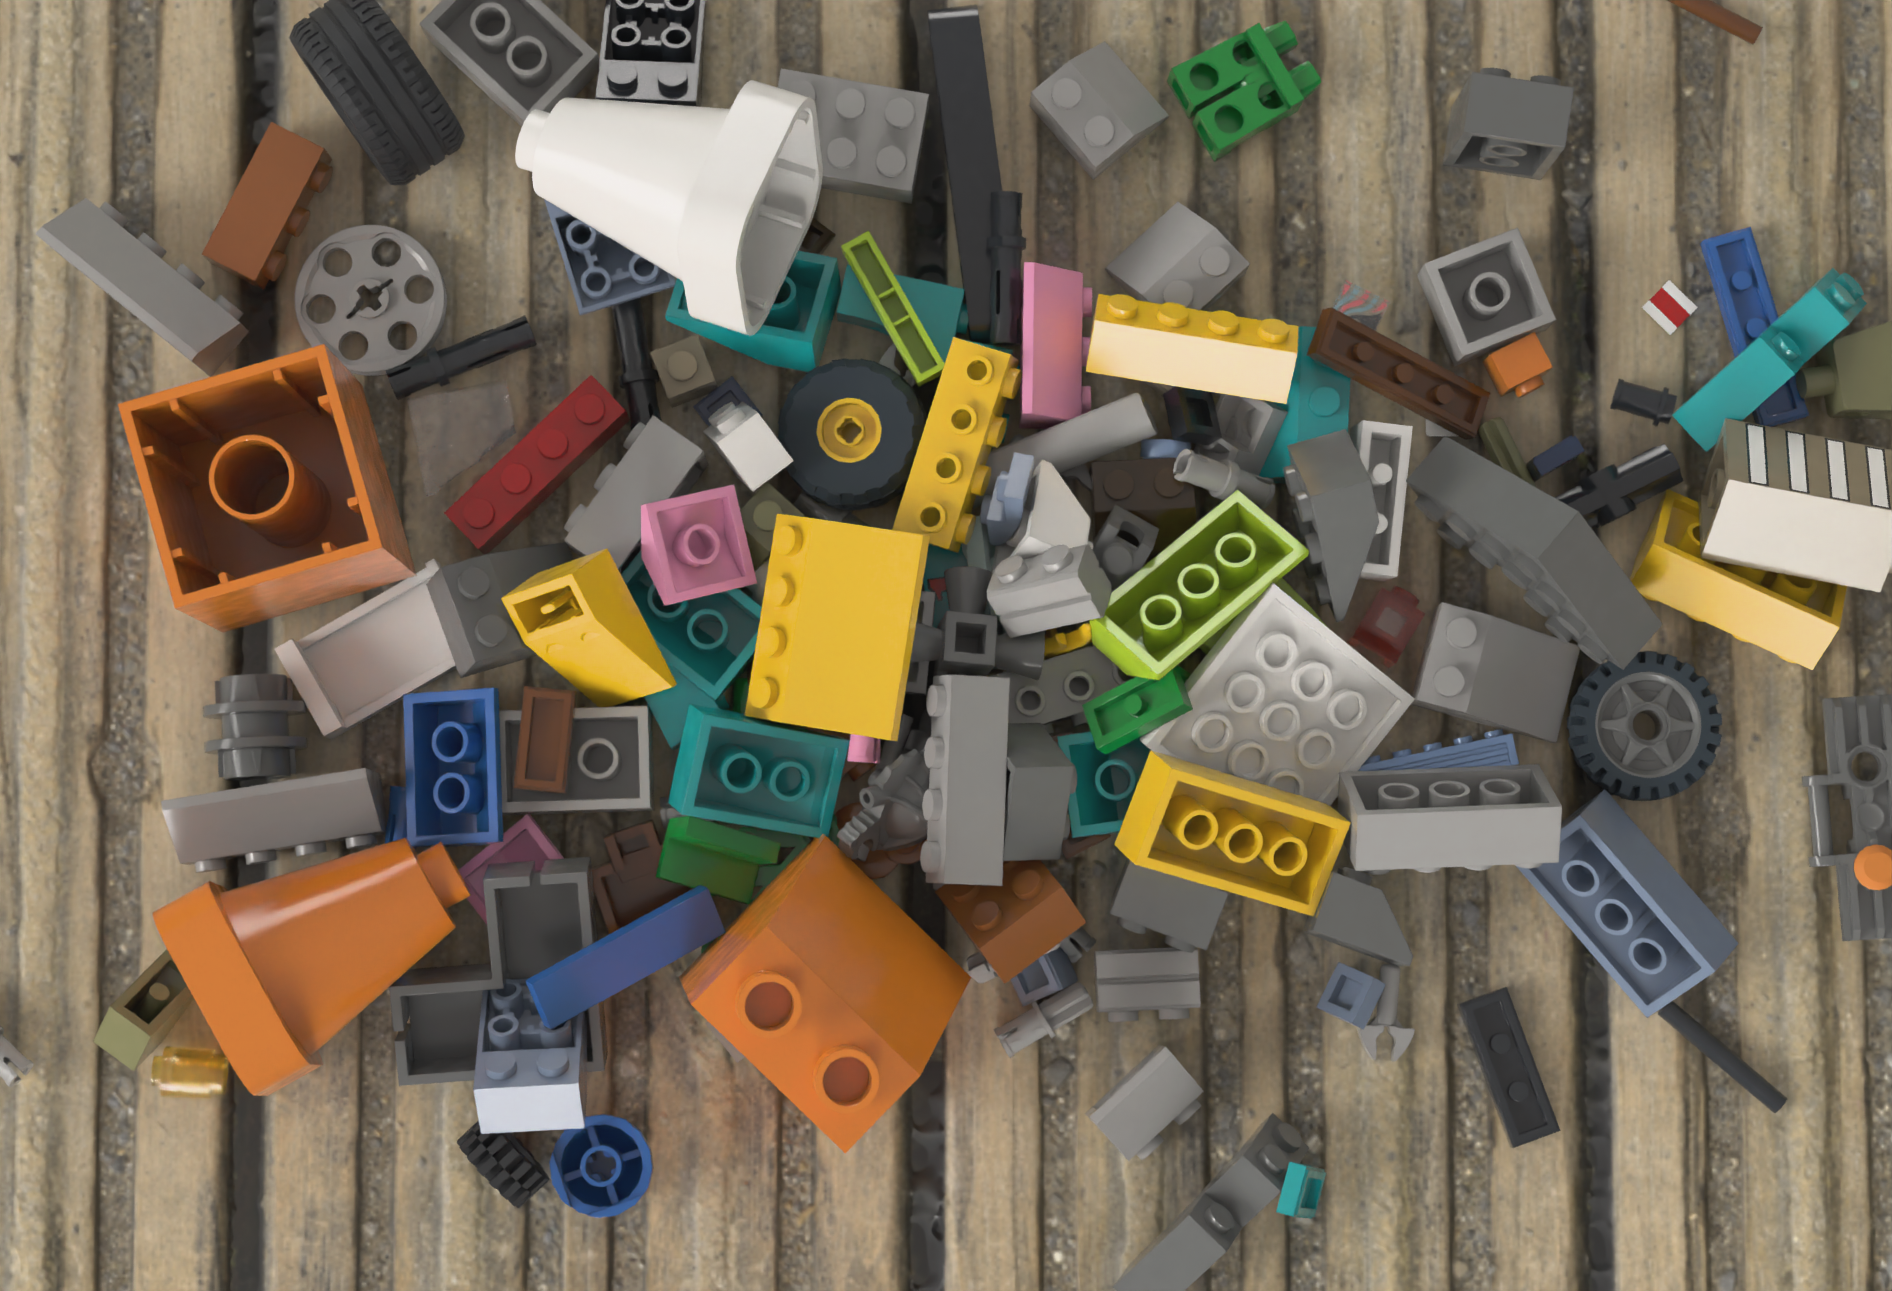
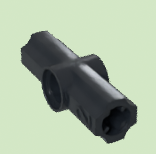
M1664 443L1633 457L1617 467L1615 464L1605 467L1576 482V487L1554 498L1579 511L1590 527L1596 526L1600 528L1636 510V505L1682 483L1684 480L1681 475V468L1674 454Z

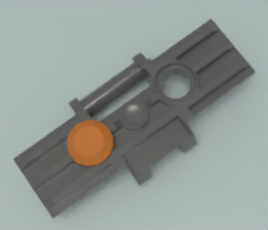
M1892 694L1822 699L1828 775L1802 777V787H1808L1813 857H1808L1809 867L1836 866L1842 941L1892 938ZM1860 752L1872 755L1877 762V773L1870 781H1861L1853 774L1851 768L1852 761ZM1834 785L1841 787L1843 800L1850 799L1853 839L1847 840V853L1834 855L1828 786Z

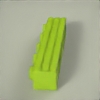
M867 231L841 246L843 255L918 387L940 376L945 364L870 232Z

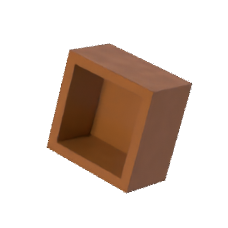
M1041 860L1003 861L1002 886L944 884L935 891L958 925L1004 984L1086 923L1068 894Z

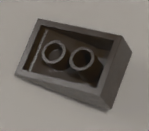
M1176 458L1092 462L1089 475L1091 477L1090 494L1093 541L1115 504L1159 529L1153 550L1142 567L1196 524L1195 488L1191 483L1181 482L1174 478L1176 474L1173 473ZM1119 530L1116 535L1136 547L1139 544L1138 539L1127 531Z

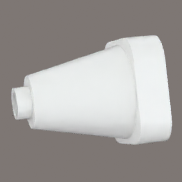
M750 80L742 87L731 109L566 97L555 105L551 113L538 109L530 112L519 133L515 153L517 166L532 172L533 188L538 196L683 281L688 311L691 317L749 336L754 335L766 320L803 242L817 207L823 177L819 129L814 100L810 97L754 80Z

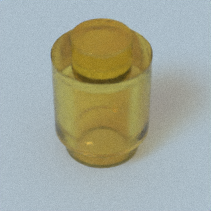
M165 1046L163 1056H154L151 1083L152 1086L160 1087L161 1097L211 1100L213 1095H225L228 1078V1059L225 1054H216L214 1048Z

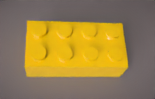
M1150 750L1114 845L1135 865L1314 916L1351 822L1326 803Z

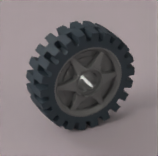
M1654 651L1638 652L1624 670L1607 661L1583 680L1577 689L1576 695L1572 698L1569 707L1571 709L1570 716L1567 717V729H1569L1570 734L1568 738L1569 747L1573 749L1576 756L1574 760L1578 767L1586 772V777L1593 784L1602 787L1601 790L1605 789L1610 795H1616L1621 797V799L1631 801H1653L1671 797L1697 782L1706 773L1705 770L1708 766L1712 765L1716 757L1714 753L1716 748L1720 746L1722 734H1719L1722 716L1718 714L1716 705L1719 704L1715 693H1710L1707 687L1710 684L1703 676H1698L1694 672L1695 668L1687 662L1682 663L1678 661V657L1669 654H1659ZM1638 713L1647 714L1654 721L1655 732L1650 740L1641 739L1634 732L1633 720Z

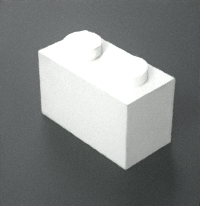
M730 402L709 417L708 420L712 425L703 431L735 476L752 491H755L793 462V459L760 414L746 403L741 402L735 406L733 402Z

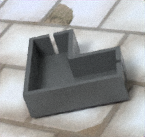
M1447 436L1442 438L1406 479L1408 485L1418 496L1414 502L1415 505L1431 520L1439 522L1440 526L1436 531L1448 544L1458 550L1465 545L1469 548V552L1489 569H1492L1495 565L1500 566L1502 572L1513 583L1527 591L1523 596L1524 600L1538 613L1547 616L1548 620L1544 623L1545 627L1564 643H1568L1571 639L1577 641L1579 648L1595 662L1601 664L1606 659L1624 670L1663 625L1580 512Z
M591 857L545 860L542 870L538 871L535 870V861L488 865L483 878L491 963L409 969L389 987L393 1032L398 1031L394 1042L399 1086L473 1081L483 990L504 989L506 979H529L598 941ZM604 1001L587 1009V1072L605 1070L608 1046Z

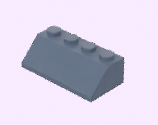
M1605 789L1561 823L1559 863H1542L1541 866L1536 868L1516 866L1647 1018L1714 973L1739 944Z

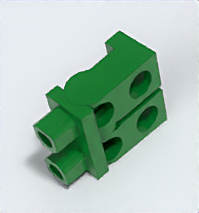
M1287 21L1268 26L1264 29L1260 23H1257L1246 29L1245 32L1171 68L1167 83L1188 119L1195 116L1192 125L1214 162L1229 154L1233 148L1256 134L1298 112L1304 99L1319 88L1322 82L1321 78L1309 61L1288 71L1280 59L1282 55L1295 49L1298 45L1296 36Z

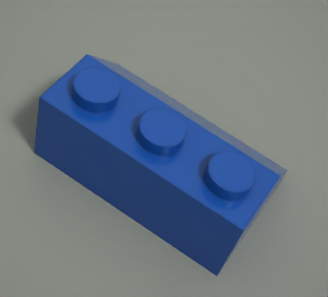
M499 688L403 694L407 839L413 847H432L442 842L445 847L503 842Z

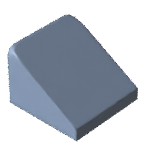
M1059 947L1041 956L1013 977L1011 982L1022 1006H1026L1076 983L1078 978L1067 954Z

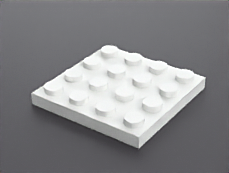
M1272 583L1262 595L1239 613L1184 683L1193 710L1148 732L1140 738V741L1152 751L1323 802L1330 806L1338 796L1339 772L1358 771L1415 699Z

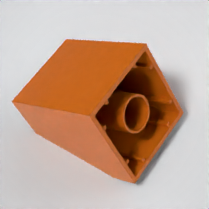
M822 834L820 838L814 837L725 929L726 933L717 937L679 976V979L690 1004L846 1154L921 1076L971 976L825 834Z

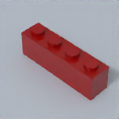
M590 375L449 507L444 514L484 555L488 554L630 420L626 410Z

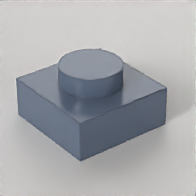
M1338 962L1317 1008L1364 1030L1386 984L1368 974Z

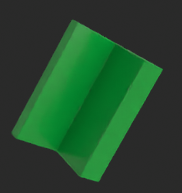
M1177 665L1160 680L1136 676L1083 704L1082 707L1097 750L1108 754L1193 710L1184 685L1191 673Z
M693 816L670 818L655 878L692 889L702 885L707 887L712 895L743 904H750L759 865L776 863L781 843Z

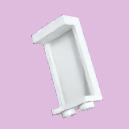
M435 559L425 563L427 567L417 572V576L403 580L299 641L291 639L274 649L324 737L331 740L402 700L403 694L414 693L456 669L426 585L441 567L440 563Z

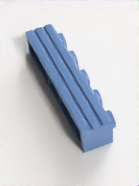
M1500 729L1484 733L1485 739L1473 741L1472 736L1453 739L1454 746L1442 748L1441 742L1423 746L1424 752L1412 754L1411 749L1392 752L1393 759L1381 761L1380 755L1368 757L1358 771L1517 765L1519 761L1513 734L1504 735L1503 730Z

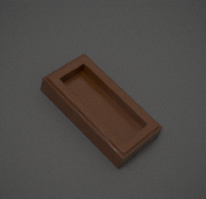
M524 686L514 780L515 789L567 793L577 698L576 691Z

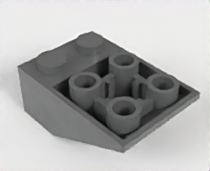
M1346 429L1287 445L1291 465L1283 467L1291 497L1295 496L1297 508L1292 509L1294 524L1299 538L1304 537L1305 547L1309 550V555L1302 560L1308 579H1312L1319 605L1328 604L1336 622L1343 621L1379 525L1371 479Z

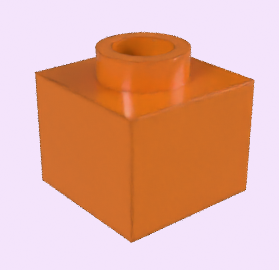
M1535 332L1489 354L1483 361L1500 397L1514 391L1517 397L1520 398L1545 385L1541 377L1553 368Z

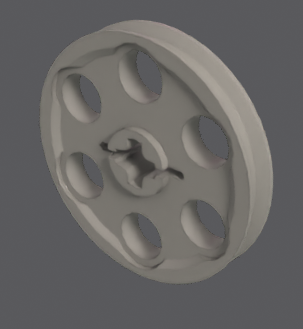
M360 225L331 235L321 242L309 255L302 266L296 283L295 311L305 338L312 347L325 344L351 373L357 375H386L385 370L421 358L426 353V350L430 349L436 341L446 317V287L436 262L429 252L414 238L402 231L387 226ZM394 241L401 248L400 259L393 266L383 267L378 265L374 259L376 247L382 242ZM335 251H345L352 257L351 269L343 276H331L325 268L326 259ZM416 278L429 279L434 286L432 297L424 303H413L406 295L408 284ZM368 289L374 294L381 290L383 293L378 297V300L382 306L376 311L370 307H366L361 311L359 308L363 305L364 301L360 295L363 291ZM320 297L332 299L336 306L333 318L325 323H316L309 316L311 303ZM400 324L412 325L417 331L416 343L407 350L395 349L390 343L392 330ZM351 334H361L368 341L366 354L357 360H348L341 352L343 340Z

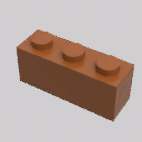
M271 122L202 255L212 265L262 290L265 289L269 280H277L287 261V255L284 254V251L291 237H299L307 225L310 217V211L307 210V207L314 193H322L332 176L333 167L330 166L332 158L325 148Z

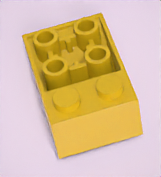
M607 548L536 573L501 598L523 642L598 707H612L672 688L677 684Z

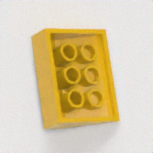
M777 514L745 716L898 741L930 536Z

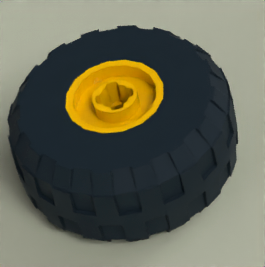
M862 358L832 360V362L820 367L817 366L806 373L807 375L795 384L788 393L778 419L777 439L793 459V462L785 468L794 482L815 500L830 507L844 510L861 511L862 509L876 508L887 504L888 501L903 494L927 421L923 404L912 386L892 369L875 361Z

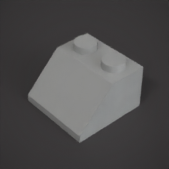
M1105 41L1069 60L1031 92L1029 105L1093 180L1169 117L1167 112Z
M1177 202L1114 259L1105 270L1129 296L1136 300L1158 304L1174 302L1189 309L1206 311L1246 274L1250 263L1216 227Z
M1158 1045L1085 1114L1128 1161L1135 1155L1143 1160L1164 1141L1159 1132L1172 1120L1180 1126L1201 1107L1196 1098L1204 1091L1166 1046Z

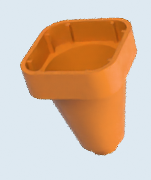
M402 838L229 891L224 886L208 881L154 911L152 914L168 952L234 1071L253 1096H268L322 1066L323 1061L318 1050L456 928L448 908L471 896V893L442 842L417 854L409 840Z

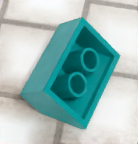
M1299 326L1298 353L1287 403L1273 402L1288 413L1259 476L1268 477L1274 483L1286 484L1283 467L1291 465L1287 445L1344 429L1348 432L1350 378L1307 356L1316 327Z
M640 551L621 574L665 661L717 701L748 669L749 664L754 659L762 607L738 588L664 605L641 559Z

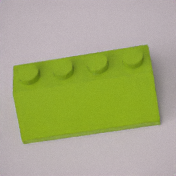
M1237 489L1111 593L1104 617L1089 620L1092 643L1126 675L1160 680L1262 595L1272 583L1275 584L1309 555V550Z

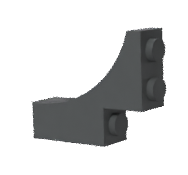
M1272 1113L1260 1124L1240 1150L1186 1209L1127 1266L1113 1288L1116 1291H1185L1227 1252L1241 1229L1282 1191L1289 1161L1300 1163L1309 1150V1147L1302 1141L1298 1131L1290 1124L1282 1122Z

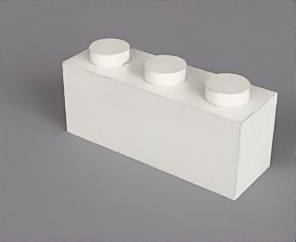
M1363 420L1350 429V438L1372 482L1379 525L1359 579L1385 582L1398 576L1407 487L1406 479L1408 477L1413 426Z

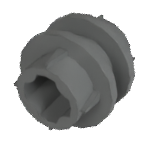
M244 674L220 678V681H215L216 704L204 706L203 717L221 719L222 739L204 742V750L207 754H218L219 777H224V780L252 781L289 778L291 774H296L295 751L307 749L308 740L302 736H289L288 716L306 713L305 702L293 700L292 679L287 678L284 674Z

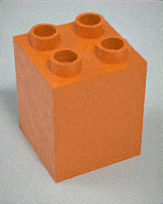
M325 344L118 404L175 609L224 633L417 576L363 386Z

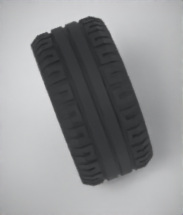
M329 0L324 3L323 8L318 7L309 14L310 18L307 19L305 17L293 26L289 39L298 55L349 131L390 185H407L416 179L415 176L417 174L421 176L431 169V165L435 166L443 161L445 155H451L460 149L465 137L460 123L414 51L376 0Z

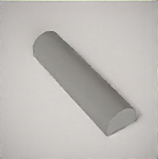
M1136 392L991 451L986 466L991 467L990 481L984 495L976 496L972 509L982 505L985 494L993 495L997 476H1000L1002 471L1009 472L1014 453L1033 455V471L1043 459L1052 463L1060 474L1158 434L1157 426L1148 403Z

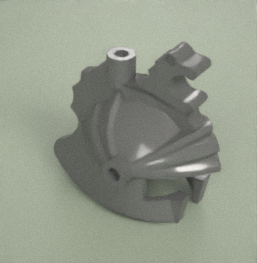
M913 749L907 754H902L884 769H877L870 775L868 779L870 787L862 789L859 795L860 802L865 809L860 811L857 816H853L850 822H846L844 828L837 834V837L840 839L838 848L851 859L857 858L858 850L862 843L871 851H892L917 845L927 839L928 820L924 818L922 803L924 793L929 789L930 768L925 764V749L921 752Z

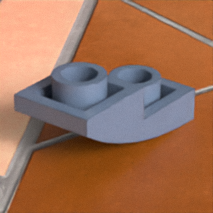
M1014 453L1009 472L1002 471L1000 476H997L993 495L985 494L983 498L980 522L988 527L990 545L1001 546L1015 533L1020 524L1033 475V455Z

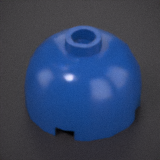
M609 1114L586 1116L585 1128L565 1129L555 1143L549 1162L552 1184L561 1200L579 1213L595 1218L616 1216L636 1205L649 1188L654 1169L652 1150L642 1131L625 1118Z

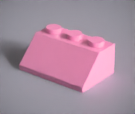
M1024 262L1021 305L1022 344L1020 349L1022 379L1020 383L1019 428L1048 429L1091 411V386H1082V367L1087 365L1090 337H1082V317H1092V287H1083V273L1035 262Z

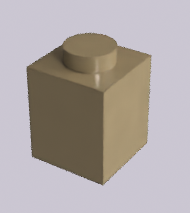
M697 334L650 352L672 408L707 395L718 388Z

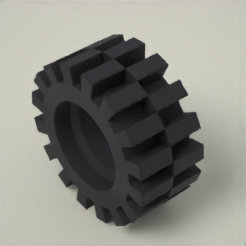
M477 1121L457 1140L459 1148L467 1155V1159L471 1164L476 1166L477 1171L489 1181V1184L494 1189L500 1192L501 1196L506 1200L508 1199L517 1208L525 1204L550 1180L541 1164L534 1159L532 1153L523 1146V1143L512 1132L481 1134L479 1121Z

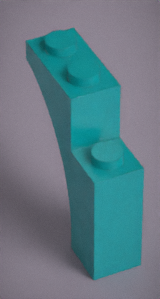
M847 264L836 312L837 321L875 330L889 336L853 270ZM894 274L945 364L953 337L956 338L957 333H967L969 318L967 306L963 303L965 289ZM968 341L1004 353H1008L1013 356V350ZM1003 413V414H1002V418H1006V419H1007V425H1006L1005 434H1004V437H1003L1002 442H1001V443H1003V444H1004V441H1005L1006 431H1007L1008 422H1009V417H1010V414H1006V413Z
M1834 268L1829 270L1765 331L1683 403L1672 416L1707 452L1717 443L1725 418L1738 421L1745 419L1795 375L1804 363L1852 322L1867 304L1861 297L1864 295L1861 286L1849 274L1843 272L1840 275Z

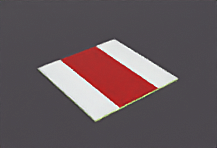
M1668 280L1642 308L1671 335L1698 307Z

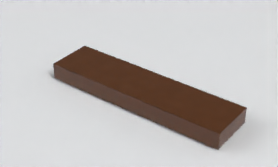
M1332 307L1322 310L1307 356L1465 440L1476 438L1490 392Z

